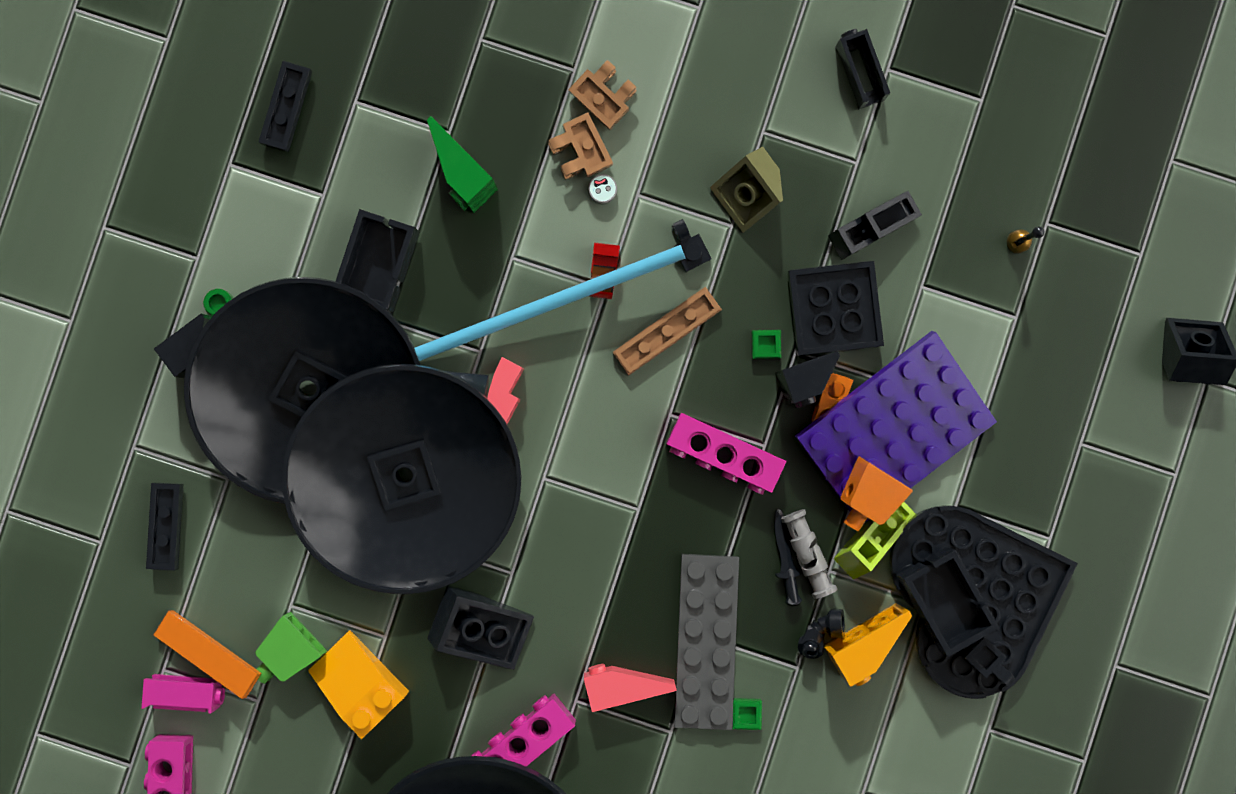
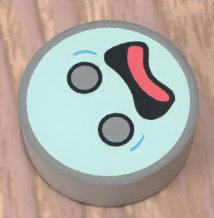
M606 174L595 176L589 184L590 197L598 204H607L613 201L617 194L615 180Z

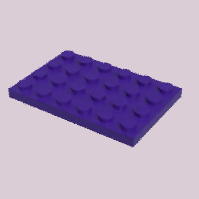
M931 331L796 434L795 437L841 499L842 492L859 456L907 487L912 488L997 421L938 334ZM843 502V504L850 512L852 510V507Z

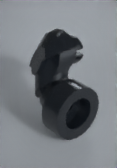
M831 609L827 615L818 618L817 622L813 620L811 625L807 627L804 635L799 638L797 648L802 656L809 659H816L822 656L824 653L825 633H828L831 638L845 637L843 609Z

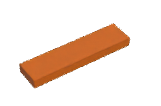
M174 610L167 612L154 633L155 637L241 699L247 698L262 674Z

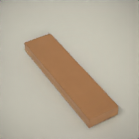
M704 287L613 351V354L627 374L631 375L722 309L708 289Z

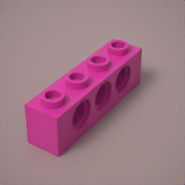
M683 413L679 414L666 442L667 445L671 446L669 452L684 459L689 454L697 458L695 464L710 471L715 466L723 470L721 476L736 483L741 478L749 482L747 488L762 495L765 490L773 492L786 464V461ZM695 435H702L706 440V446L701 451H694L690 445L691 439ZM721 447H728L731 450L732 457L727 463H720L717 459V451ZM748 459L755 460L758 466L757 471L753 475H746L743 471V464Z
M555 693L549 698L544 695L533 704L534 710L527 716L524 714L519 715L510 724L512 729L504 735L502 732H499L488 742L489 748L482 753L478 750L471 756L498 757L528 766L575 727L576 719ZM544 720L548 724V729L543 732L537 731L533 727V722ZM520 738L525 742L526 747L522 750L514 749L511 745V740Z
M159 734L151 739L145 748L148 772L144 778V789L147 790V794H162V791H166L169 794H192L193 735ZM163 761L171 765L172 773L164 769Z

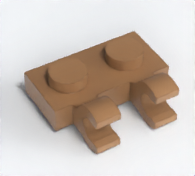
M607 60L595 74L587 69L568 91L606 128L611 130L629 111V107L625 102L637 92V87L629 79L615 94L605 86L604 83L609 81L617 72L615 70L616 67Z
M589 113L564 123L562 128L565 133L548 140V145L553 155L571 145L577 156V159L561 165V172L565 180L576 176L583 170L588 178L613 166L612 159Z

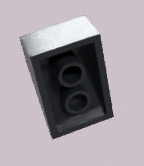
M447 585L427 639L436 651L514 670L534 616L477 593Z

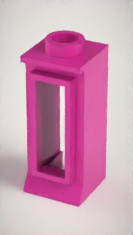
M153 674L152 679H144L141 709L153 705L155 709L206 712L208 710V713L211 714L223 704L225 688L213 678Z

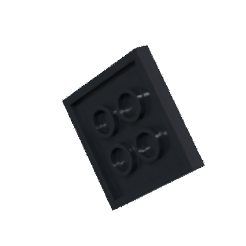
M874 261L788 271L797 356L884 346Z

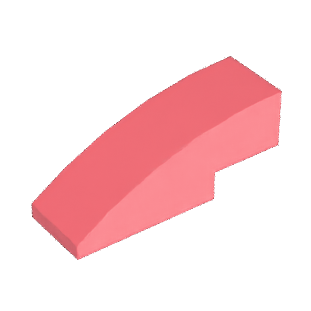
M501 357L494 373L487 399L496 407L508 424L521 400L511 393L524 368Z

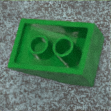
M430 116L427 122L446 181L452 189L449 194L464 211L469 208L475 213L498 188L493 178Z

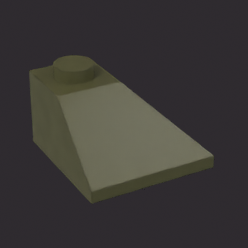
M764 147L743 157L710 187L743 233L783 201L780 169Z

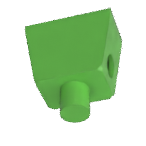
M291 612L279 619L255 652L256 656L263 662L256 668L262 673L258 680L263 684H266L274 675L281 682H284L327 652L324 646Z

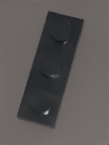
M282 61L259 138L261 145L289 153L312 76L310 68Z
M151 483L146 569L173 571L179 569L184 484Z

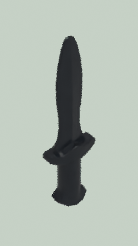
M777 509L774 525L776 542L781 558V570L775 576L777 578H784L787 593L785 603L795 607L802 601L798 595L796 577L803 572L802 569L797 570L794 565L789 530L786 523L781 521V518L784 517L782 511Z

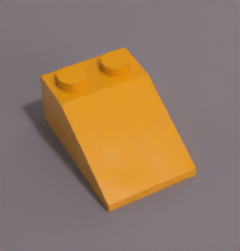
M895 603L847 631L844 638H836L824 645V649L838 673L850 687L853 685L861 686L871 679L870 675L878 670L911 619L912 615L909 610Z
M351 630L308 670L341 719L361 739L404 699L409 692Z

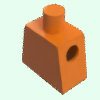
M859 456L841 495V500L852 507L844 523L858 532L867 518L882 525L908 498L913 490Z

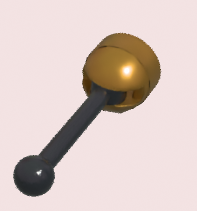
M1040 226L1035 227L1031 233L1022 229L1016 230L1009 234L1007 246L1014 253H1022L1030 248L1032 238L1043 237L1045 231Z

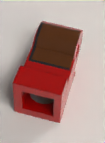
M594 243L591 279L617 270L620 253L619 245ZM614 286L592 294L589 297L612 299Z

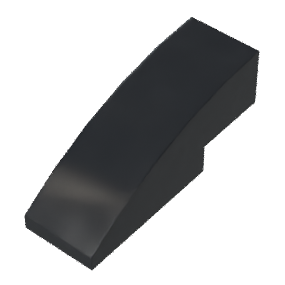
M906 191L838 228L828 237L839 257L843 260L915 220L922 214L909 191Z

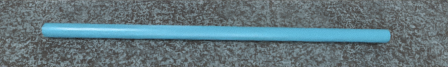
M681 245L415 347L419 361L686 259Z

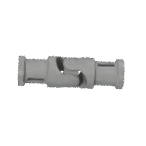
M802 509L782 517L781 521L786 523L792 537L790 543L796 552L804 576L808 577L813 588L812 596L814 599L828 596L838 589L830 580L826 570L828 568L827 562L820 547L817 545L815 533L809 529L805 519L806 511ZM817 559V563H810L812 560Z

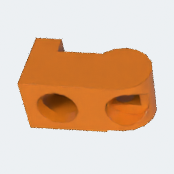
M835 373L831 374L823 393L818 395L812 422L849 394L853 383L852 379Z

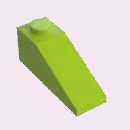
M903 502L884 524L879 525L870 519L844 545L834 560L853 580L871 572L902 534L905 525L915 513Z

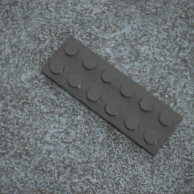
M681 554L675 728L732 730L739 575L738 556Z

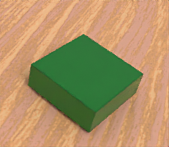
M781 330L751 331L752 359H781Z
M733 698L732 729L761 730L762 700Z

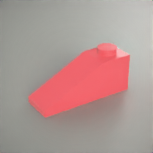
M605 664L591 666L588 668L589 672L584 673V682L592 712L677 691L674 679L615 666L605 667Z

